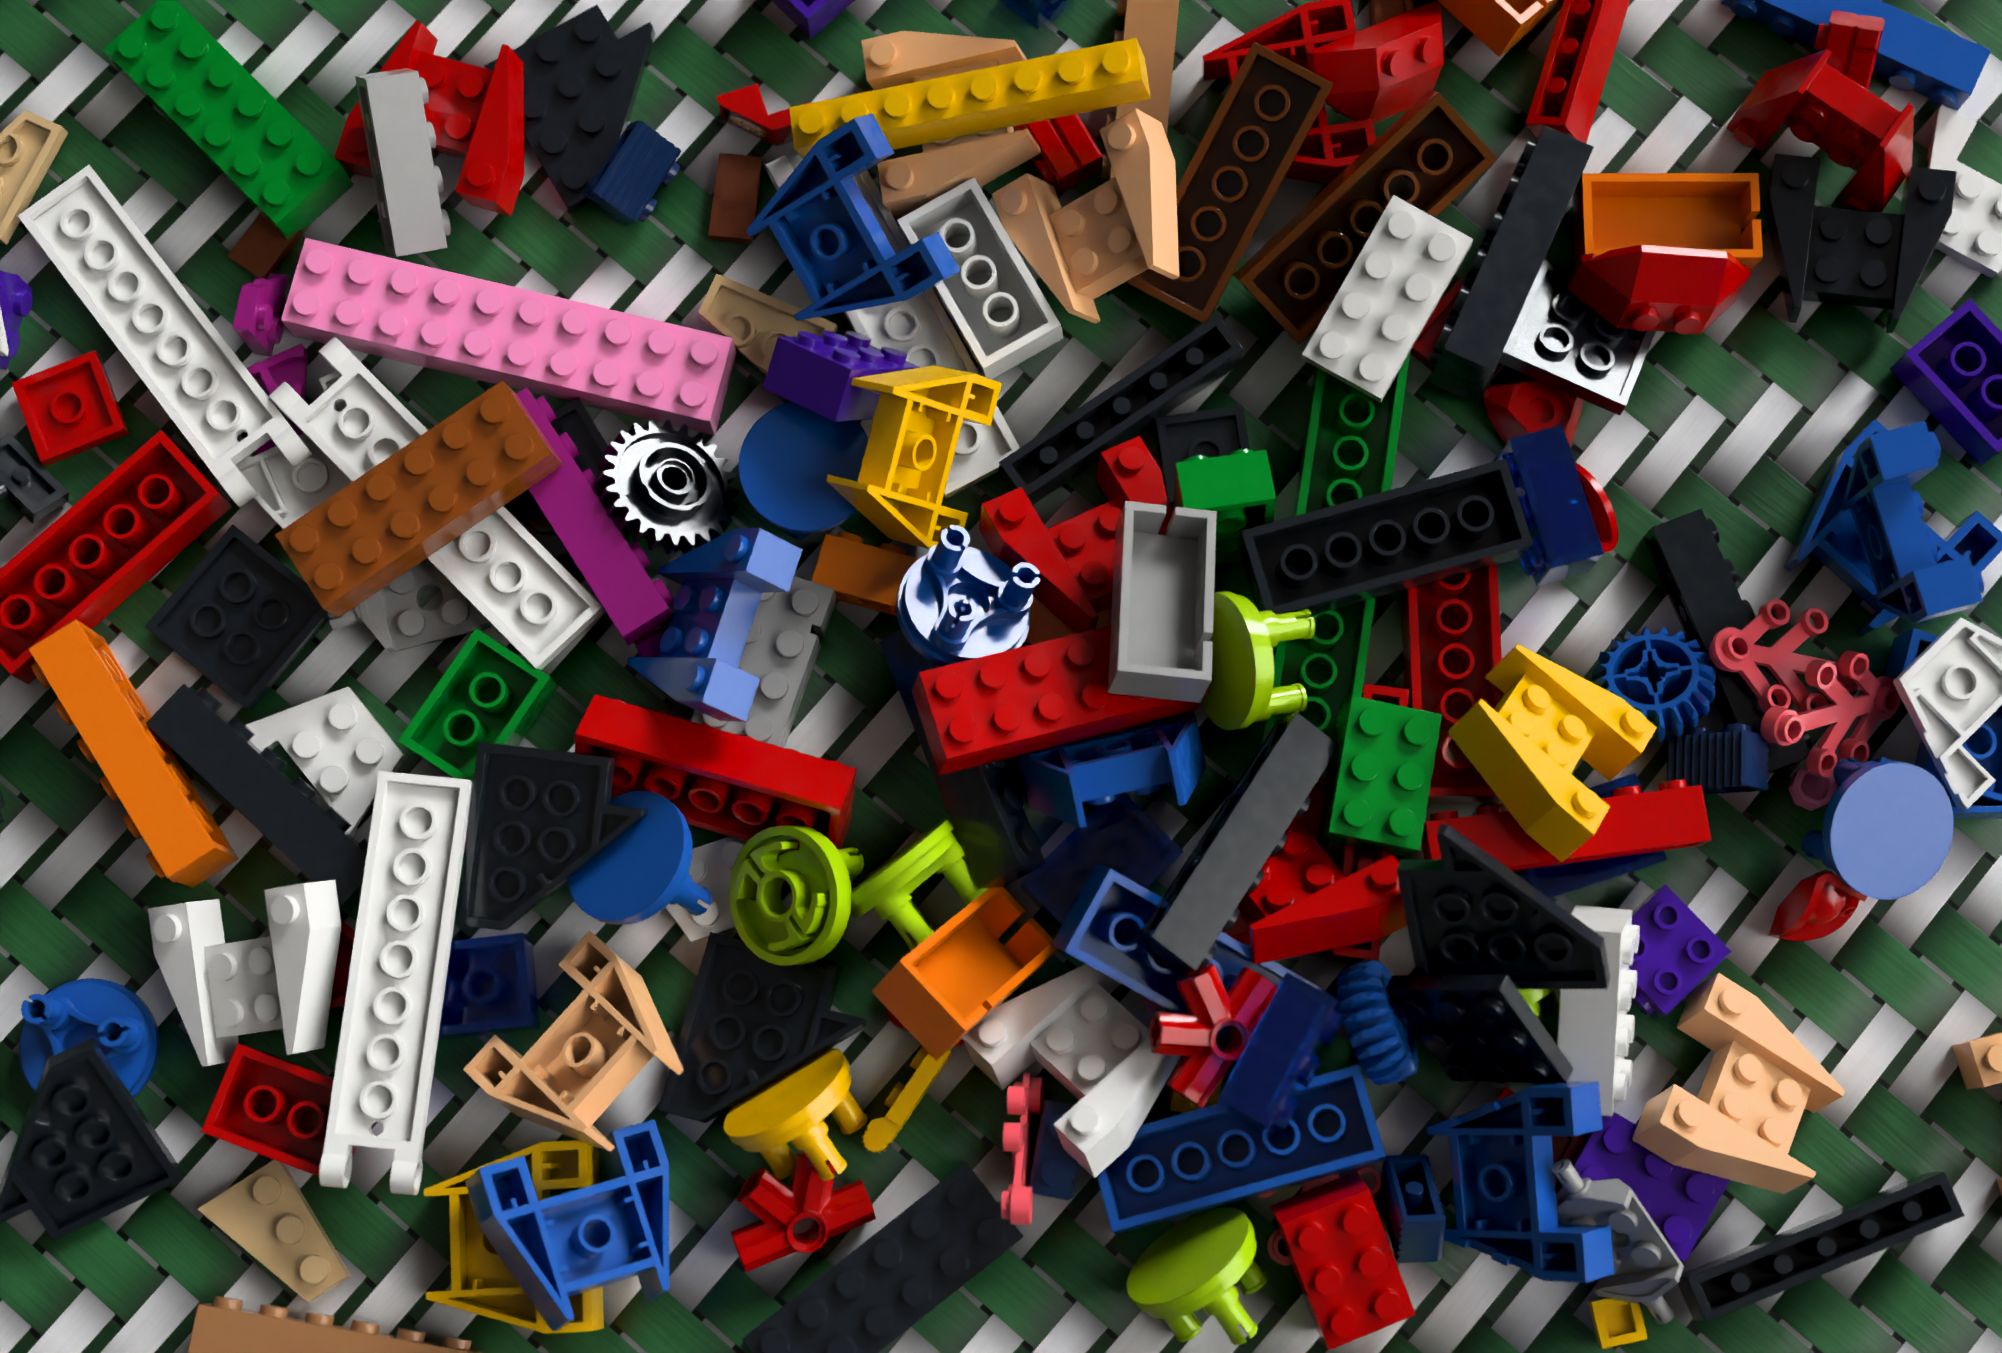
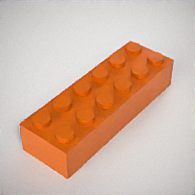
M76 619L30 647L29 651L36 663L31 665L34 674L45 688L51 686L59 699L54 703L57 712L67 725L70 726L74 723L82 737L77 740L80 750L90 763L93 764L97 761L105 775L100 778L104 790L113 801L120 799L128 814L123 816V820L132 835L138 840L143 837L151 852L146 855V858L155 873L160 878L166 876L173 883L178 882L194 888L238 860V856L172 748L145 724L152 716L104 637Z

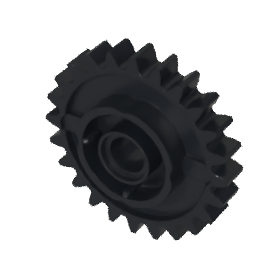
M649 419L644 428L634 423L628 432L620 431L614 442L611 441L603 453L605 456L598 465V469L602 471V474L597 479L596 484L604 487L605 490L599 499L600 501L613 504L607 512V516H619L622 522L618 530L623 531L631 528L634 531L633 542L636 543L644 537L648 539V547L651 551L654 550L658 543H661L667 555H670L677 546L683 554H686L694 546L698 548L721 536L733 521L731 516L738 508V505L733 500L738 495L739 490L729 486L736 477L735 473L723 470V467L729 461L728 458H716L714 452L717 449V445L704 446L702 444L703 433L700 432L694 437H690L686 424L679 431H675L670 420H666L661 428H658L652 419Z

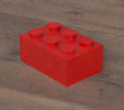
M237 1043L201 1132L319 1176L334 1078L254 1047ZM352 1146L353 1156L357 1149V1146Z
M1356 1171L1270 1206L1316 1330L1328 1350L1416 1315L1370 1190Z

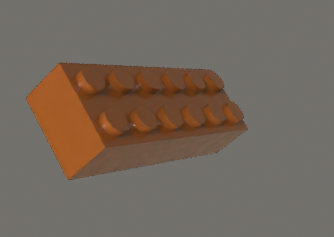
M502 380L275 534V536L321 607L340 618L564 464L517 394Z

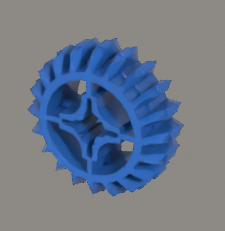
M1645 626L1641 636L1635 637L1627 630L1624 636V643L1612 639L1609 645V652L1600 651L1598 665L1594 666L1592 670V681L1594 684L1621 697L1634 709L1640 711L1646 719L1657 727L1654 734L1662 743L1666 732L1671 731L1680 738L1683 733V725L1696 729L1699 723L1698 716L1707 717V713L1710 710L1709 703L1713 702L1715 698L1714 683L1716 682V674L1711 666V659L1708 653L1700 652V645L1697 639L1686 642V637L1682 630L1670 637L1664 626L1658 634H1650V631ZM1651 675L1654 677L1655 685H1657L1656 693L1653 692L1652 683H1650Z
M1371 960L1349 965V968L1339 971L1336 982L1338 989L1336 995L1339 999V1009L1342 1013L1343 1024L1348 1033V1040L1352 1044L1354 1055L1357 1056L1360 1067L1365 1070L1366 1076L1377 1086L1387 1083L1390 1085L1406 1080V1077L1416 1074L1419 1063L1418 1048L1412 1025L1400 1013L1398 1006L1385 990L1392 977L1389 969L1382 962Z

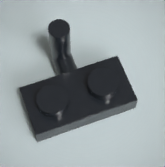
M8 433L0 438V502L7 498L34 524L66 504L69 498V491Z

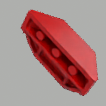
M1433 1L1308 51L1309 71L1334 83L1325 103L1351 121L1372 118L1374 124L1409 109L1428 90L1433 91L1444 64L1445 41L1442 4L1438 1Z
M1636 245L1609 250L1598 256L1593 253L1581 255L1567 281V287L1570 292L1615 328L1635 329L1637 331L1677 332L1679 334H1701L1736 301L1751 273L1749 267L1742 265L1738 259L1727 251Z

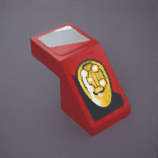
M758 83L716 96L723 121L775 146L793 141L790 108L768 115Z

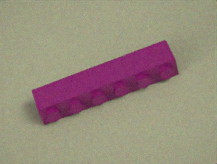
M527 387L518 392L517 396L564 464L528 490L622 638L629 646L672 618V613L667 605L672 603L674 599L660 578L654 582L649 578L644 568L651 563L637 542L628 545L618 530L622 519L619 516H607V512L612 505L605 509L597 496L604 490L600 485L596 484L597 479L590 468L581 472L574 461V458L580 455L567 432L558 436L550 422L557 417L544 396L542 395L535 400Z

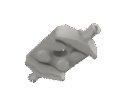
M427 558L340 618L328 612V617L331 619L329 620L333 630L360 622L363 627L367 626L389 653L472 633L476 628L484 630L492 625ZM431 588L441 590L443 600L438 608L434 610H424L421 608L420 598L426 590Z
M1562 1159L1555 1163L1552 1167V1172L1564 1186L1556 1195L1558 1220L1562 1224L1608 1225L1612 1228L1614 1274L1598 1279L1594 1289L1596 1295L1632 1303L1641 1302L1643 1305H1646L1657 1324L1661 1325L1662 1321L1663 1324L1670 1322L1674 1317V1311L1668 1306L1662 1295L1678 1284L1684 1266L1632 1189L1618 1178L1591 1181L1590 1178L1581 1179L1569 1159H1565V1161Z

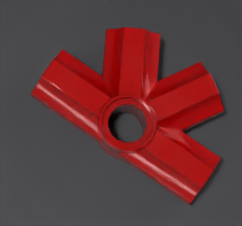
M1213 964L1206 965L1200 971L1196 970L1181 975L1175 983L1189 1014L1155 1012L1153 1020L1150 1022L1149 1040L1151 1052L1154 1054L1184 1056L1166 1085L1199 1108L1204 1107L1233 1061L1242 1058L1247 1053L1251 1043L1252 1032L1280 991L1272 982L1248 967L1242 968L1227 992ZM1227 1025L1230 1031V1039L1223 1048L1219 1049L1216 1044V1035L1222 1027Z
M796 1153L789 1187L763 1167L757 1172H753L743 1184L737 1200L761 1220L731 1231L733 1242L745 1272L797 1251L803 1253L814 1252L822 1247L826 1239L875 1220L874 1209L862 1180L860 1179L832 1190L834 1178L822 1181L805 1153ZM826 1160L825 1162L830 1167V1171L835 1176V1168L829 1160ZM803 1218L814 1219L813 1225L806 1232H793L794 1226L799 1220Z

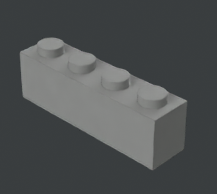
M409 68L355 76L385 252L399 257L447 248L446 236L450 235L451 227L446 210H441L438 192H443V178L440 168L434 166L431 149L436 147V135L432 123L426 121L424 104L429 102V93L425 79L419 77L418 71Z

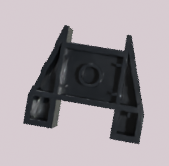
M1775 154L1770 170L1765 214L1768 227L1770 226L1774 244L1773 251L1776 264L1779 267L1789 322H1797L1802 308V300L1888 309L1886 333H1893L1952 214L1957 171L1911 167L1903 185L1900 214L1814 206L1820 158Z

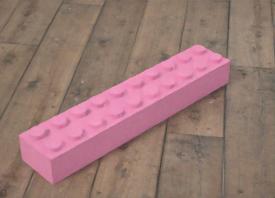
M305 238L281 318L283 324L295 337L327 344L335 336L350 350L494 384L503 380L511 388L523 390L528 387L530 392L566 401H572L579 397L583 405L647 420L652 419L660 423L670 420L672 426L682 427L686 424L689 430L715 435L737 356L733 338L309 238Z

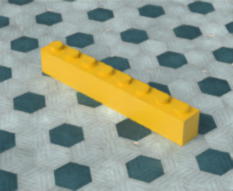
M1137 38L789 108L794 149L803 159L818 140L853 118L873 114L892 150L1149 100L1151 97L1145 57Z

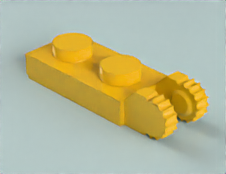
M923 1046L920 1048L910 1064V1067L916 1070L906 1086L900 1081L896 1084L884 1102V1105L890 1108L886 1116L872 1119L867 1126L868 1130L864 1131L865 1134L862 1136V1142L865 1144L864 1147L868 1148L867 1151L881 1153V1151H886L887 1147L889 1148V1143H893L951 1057V1049L936 1061Z

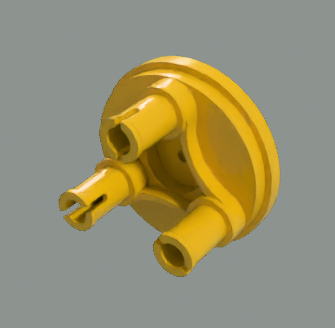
M830 1048L733 1106L725 1118L724 1131L732 1143L741 1146L743 1150L747 1152H760L773 1171V1175L779 1180L790 1176L793 1171L795 1155L787 1142L791 1141L797 1150L804 1151L818 1172L820 1179L828 1181L835 1177L825 1161L829 1160L838 1175L846 1168L847 1162L841 1157L828 1137V1127L823 1119L831 1113L844 1135L846 1133L849 1135L862 1128L866 1124L868 1117L861 1110L849 1091L852 1076L849 1072L850 1065L848 1060L839 1049Z

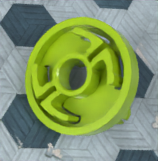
M801 825L770 827L751 837L740 850L734 862L729 882V904L732 919L738 934L746 946L766 962L782 966L811 963L827 955L840 941L849 921L852 904L850 877L859 875L864 866L862 854L856 855L859 850L854 847L837 849L822 833ZM795 839L800 843L799 850L789 851L782 855L779 854L785 850L798 848V843L792 840ZM784 881H787L792 890V903L789 909H785L781 900V888ZM757 884H758L757 894H756V898H755V890H756V886H757ZM813 941V943L807 947L792 950L795 947H800Z

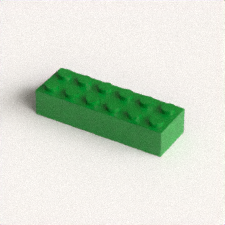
M158 0L103 49L118 70L287 240L300 228L304 231L354 185L342 165L177 0Z

